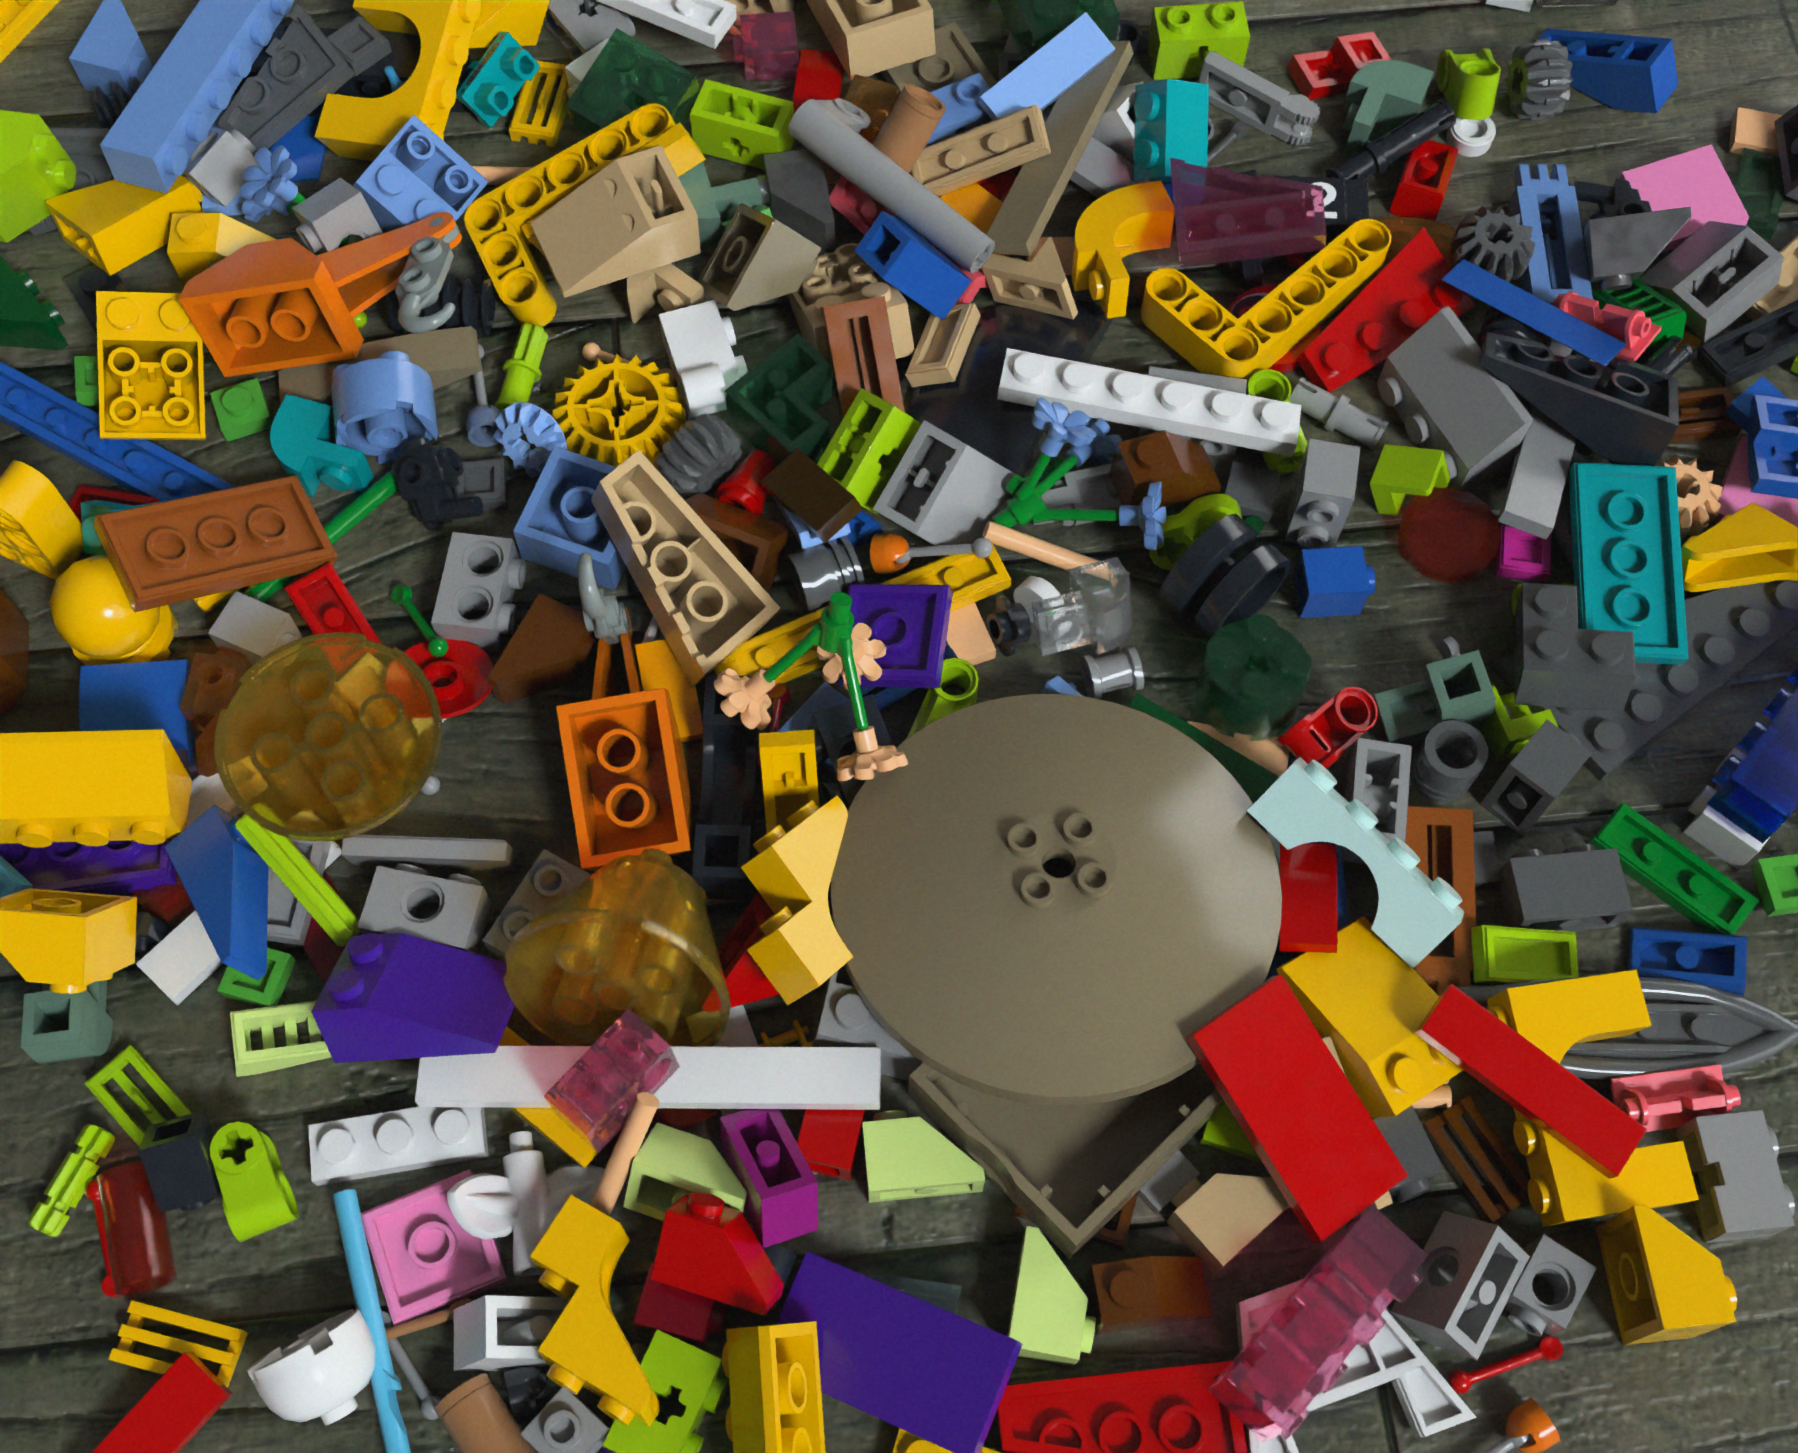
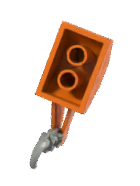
M439 212L410 225L319 255L313 254L292 238L247 244L188 280L178 300L224 377L356 359L364 339L353 318L395 288L400 306L398 322L408 332L425 333L443 325L455 311V305L450 302L433 315L419 317L421 309L433 305L438 300V293L441 291L454 258L451 249L461 242L462 235L452 214L449 212Z
M582 553L578 560V583L583 617L587 631H594L595 637L599 638L592 700L556 706L581 868L591 869L694 851L692 799L683 745L669 691L666 688L642 691L635 660L633 633L628 609L624 607L623 602H617L615 594L609 595L603 588H597L592 567V556L589 553ZM622 644L630 693L616 696V645Z

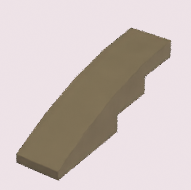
M472 326L376 340L362 344L356 359L282 369L278 371L280 405L286 394L332 405V373L337 366L377 359L383 353L389 351L406 353L411 363L423 368L430 375L433 390H436L481 371L477 331Z

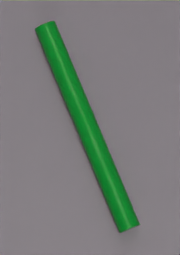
M392 469L323 526L332 545L399 490ZM297 575L252 585L242 594L264 603Z

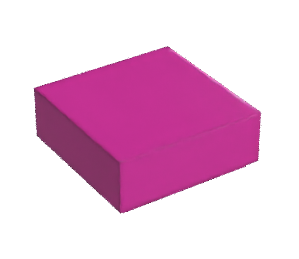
M1501 524L1496 539L1495 576L1546 583L1551 574L1552 532L1545 540L1514 527Z

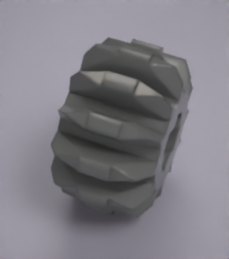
M1538 39L1515 47L1512 53V60H1509L1507 63L1508 77L1505 79L1507 82L1505 96L1510 99L1509 108L1511 112L1516 113L1519 119L1533 121L1554 117L1555 114L1563 112L1565 101L1570 99V83L1574 81L1571 78L1570 72L1573 63L1568 61L1569 52L1567 47L1561 46L1559 41Z
M1502 205L1494 213L1481 206L1474 215L1467 214L1460 221L1451 239L1449 252L1454 255L1452 258V268L1465 259L1507 282H1510V280L1517 281L1524 274L1528 262H1530L1534 254L1535 243L1530 240L1532 237V227L1519 225L1520 213L1512 217L1505 215Z
M706 413L699 415L694 421L687 420L684 427L679 431H674V436L670 441L663 444V452L656 461L659 466L658 471L683 498L692 497L698 493H710L717 484L725 481V477L729 472L735 470V462L740 459L742 454L740 448L741 441L734 435L735 432L715 415L708 416Z

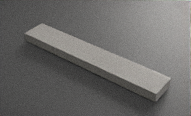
M1548 338L1546 346L1553 352V355L1566 357L1571 354L1573 349L1552 338ZM1530 403L1528 413L1534 420L1517 450L1498 522L1546 540L1554 528L1576 437Z

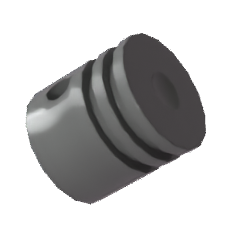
M846 535L837 538V543L834 539L825 543L826 547L818 544L786 556L792 583L806 612L829 605L830 596L833 593L843 592L848 594L849 584H865L857 555Z
M1449 720L1435 725L1431 728L1411 761L1410 778L1412 785L1422 796L1431 801L1441 803L1456 801L1466 794L1488 760L1489 749L1485 738L1477 728L1466 722Z

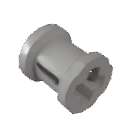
M1132 645L1123 646L1122 652L1099 658H1093L1091 655L1081 656V675L1088 697L1101 699L1103 693L1131 687L1134 691L1143 689L1144 675L1142 663L1136 648Z

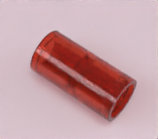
M143 1163L125 1164L101 1173L97 1177L115 1294L135 1295L163 1288L176 1281L177 1275L166 1211L162 1213L159 1211Z

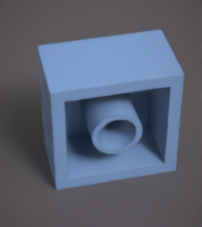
M554 446L513 530L521 558L578 578L579 557L582 553H589L592 556V567L596 584L615 591L626 565L592 504L591 498L599 482L617 467Z

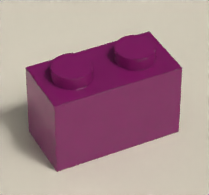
M745 1109L720 1117L722 1157L747 1191L744 1211L762 1247L765 1248L818 1230V1182L779 1109Z

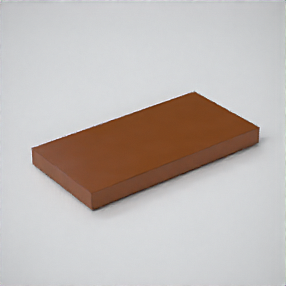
M297 475L97 515L94 521L95 531L134 613L315 571L329 562L334 566L338 557Z

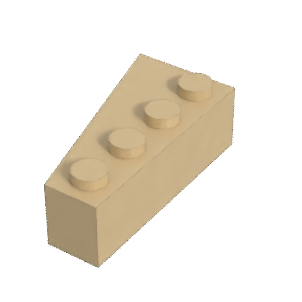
M640 450L636 451L599 482L591 502L693 688L760 630L780 610V607Z

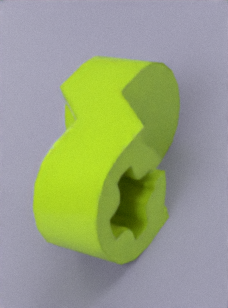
M1212 494L1195 499L1179 514L1167 516L1165 524H1160L1164 534L1163 545L1157 544V550L1149 549V555L1153 563L1160 568L1171 570L1183 553L1214 523L1231 514H1237L1242 518L1238 502L1229 495Z

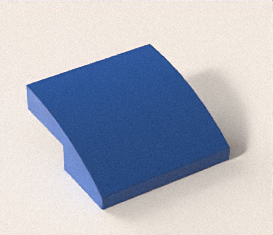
M1757 394L1753 396L1750 404L1748 424V469L1751 492L1798 499V400Z
M187 659L81 666L79 682V731L164 729L186 771L193 772L196 723L190 716L193 667Z

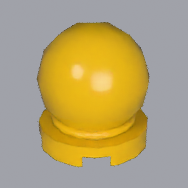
M97 554L73 563L56 579L49 600L52 620L58 635L72 647L74 655L84 666L166 661L171 654L168 647L174 638V629L178 630V622L172 607L169 604L134 613L107 555Z

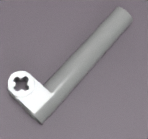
M840 98L834 100L809 99L797 109L789 123L788 133L790 136L970 273L977 272L987 262L994 250L995 241L862 137L859 132L862 128H868L871 123V118L862 109Z

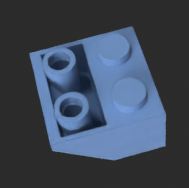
M413 115L353 184V187L361 191L383 233L439 212L451 213L456 222L487 185L488 181L419 118Z

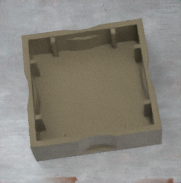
M924 1062L909 1075L908 1095L971 1159L984 1168V1173L1070 1260L1225 1104V1101L1201 1063L1168 1083L1141 1094L1111 1102L1088 1105L1048 1106L1017 1102L989 1095L950 1079L935 1071Z

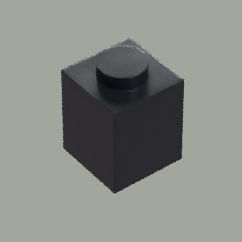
M206 1110L147 1127L138 1152L160 1213L180 1208L182 1211L195 1210L207 1205L215 1197H219L221 1189L210 1158L209 1149L214 1133Z

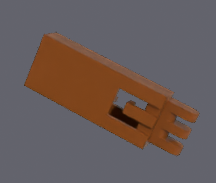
M885 296L820 307L841 422L861 388L905 412Z
M1408 806L1405 844L1419 857L1420 862L1416 866L1432 881L1440 877L1448 883V878H1451L1452 884L1449 885L1463 900L1458 905L1464 911L1462 922L1450 933L1451 956H1441L1440 942L1413 968L1432 987V990L1440 996L1443 990L1451 984L1456 987L1471 986L1470 975L1474 973L1471 928L1476 927L1473 809Z

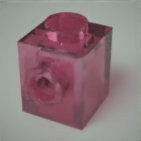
M794 11L740 15L741 34L733 35L735 63L744 62L746 81L760 80L770 82L778 78L796 77L799 57Z

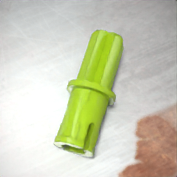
M525 323L521 326L511 359L506 360L503 365L506 375L498 400L495 403V407L500 409L501 412L510 404L516 402L528 403L534 383L539 382L542 373L539 370V365L548 340V333L544 331V327L538 324Z

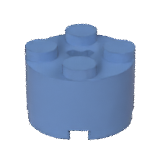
M389 351L383 353L377 359L364 360L354 364H343L333 370L331 394L337 445L363 451L365 455L377 456L378 464H393L394 459L403 455L400 448L404 443L416 438H428L431 441L434 437L437 440L438 427L432 379L423 368L411 363L406 353Z

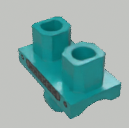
M501 31L480 61H471L466 71L469 76L456 92V98L477 116L479 122L484 127L492 128L499 117L506 116L512 108L514 96L526 80L531 81L540 69L539 64L527 50L520 46L509 32Z

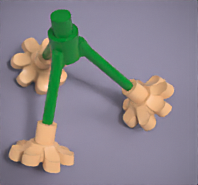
M836 592L830 596L829 606L822 611L820 623L814 624L807 635L767 671L761 669L749 679L746 676L740 678L734 669L729 668L718 674L717 679L714 681V687L718 693L728 697L720 703L722 711L728 717H733L740 712L741 721L747 728L753 730L757 727L759 730H764L771 721L767 710L772 704L771 699L766 693L775 686V679L813 645H817V657L820 660L828 661L822 670L824 680L827 683H835L843 676V686L849 692L857 729L852 731L856 751L852 755L843 756L837 760V780L847 781L852 777L858 780H870L875 776L873 770L887 772L897 767L906 766L908 761L904 752H897L894 745L878 746L874 726H868L860 689V676L864 675L870 681H876L881 677L883 670L874 659L886 655V646L881 640L873 639L869 641L872 630L865 623H858L853 628L854 615L850 611L852 598L843 592Z

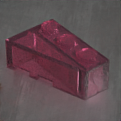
M1170 158L1177 246L1181 268L1320 251L1326 247V224L1322 186L1261 175L1260 177L1231 172L1228 168L1215 166V169L1186 164L1185 160Z

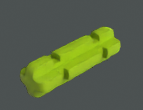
M87 1124L82 1128L74 1144L78 1145L74 1153L69 1151L43 1193L48 1195L44 1204L38 1201L28 1218V1225L52 1237H56L61 1233L70 1216L66 1215L69 1207L76 1208L85 1193L86 1185L93 1180L100 1166L96 1165L99 1157L105 1159L115 1143V1137L110 1132L93 1124Z

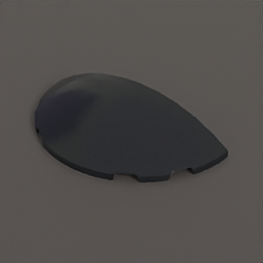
M1074 300L1078 311L1074 320L1009 304L990 308L988 311L981 313L955 382L913 387L909 415L920 423H923L924 420L1014 474L1024 477L1033 461L1034 450L1045 431L1036 428L1031 422L1034 406L997 399L1007 348L1088 364L1114 318L1107 319L1101 305L1081 300ZM1006 501L1001 510L1007 507L1008 504Z

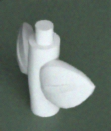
M519 1131L509 1135L511 1154L504 1156L502 1159L505 1177L483 1173L465 1178L456 1183L447 1192V1202L457 1223L474 1237L487 1240L505 1237L513 1232V1273L516 1276H535L542 1273L531 1259V1253L570 1195L590 1205L605 1169L593 1165H587L584 1169L579 1164H568L560 1166L546 1175L543 1153L533 1149L532 1132Z

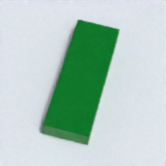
M1624 802L1617 806L1589 842V844L1596 846V850L1617 848L1624 873L1707 933L1734 935L1759 902V899Z

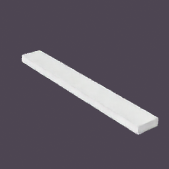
M498 1046L496 1053L420 1058L415 1102L419 1107L632 1108L637 1094L647 1092L657 1097L659 1100L658 1108L880 1110L881 1048Z

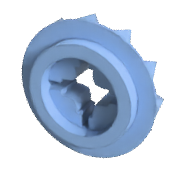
M527 402L510 404L495 419L498 429L493 437L503 444L500 455L509 456L513 460L514 470L525 468L531 479L541 475L554 446L567 450L566 439L558 423L549 413L534 404ZM526 434L527 441L522 440L520 437ZM529 443L535 444L536 448L531 450Z

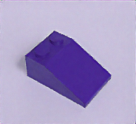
M367 933L350 937L311 1012L334 1063L496 1053L527 976L522 967L409 934L392 933L377 935L375 933Z

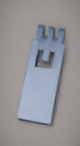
M1517 164L1514 172L1516 189L1508 204L1510 217L1520 213L1519 225L1532 227V237L1530 240L1535 243L1534 254L1530 262H1528L1524 274L1519 277L1520 288L1553 305L1555 298L1559 294L1565 295L1570 291L1577 293L1579 296L1593 299L1575 186H1569L1565 164H1554L1552 166L1551 179H1549L1546 164L1534 165L1533 179L1530 178L1528 164ZM1546 214H1553L1557 240H1550L1549 234H1544L1543 236L1542 232H1547L1551 225L1550 219H1546Z

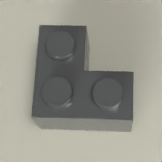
M1522 583L1513 619L1514 704L1623 711L1636 677L1634 633L1578 629L1577 586Z

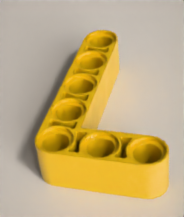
M653 103L634 110L476 199L465 211V226L501 300L521 325L529 323L544 327L551 322L557 308L555 298L528 246L531 242L526 238L521 226L562 200L615 159L631 155L675 126L676 124L671 114L664 106Z
M1362 219L1353 223L1238 319L1180 271L1172 268H1159L1151 272L1147 277L1140 316L1143 323L1201 373L1247 379L1248 385L1249 379L1254 373L1269 369L1374 279L1382 269L1392 236L1385 224L1378 220Z
M12 461L0 477V556L56 580L83 553L82 524L49 479L25 463Z

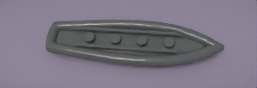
M1639 977L1652 1026L1628 1036L1576 1043L1565 1053L1560 1065L1578 1078L1610 1080V1078L1721 1064L1722 1074L1750 1067L1770 1058L1798 1041V1024L1774 1009L1734 992L1695 982L1669 978ZM1575 978L1496 983L1457 988L1487 1010V999L1507 988Z

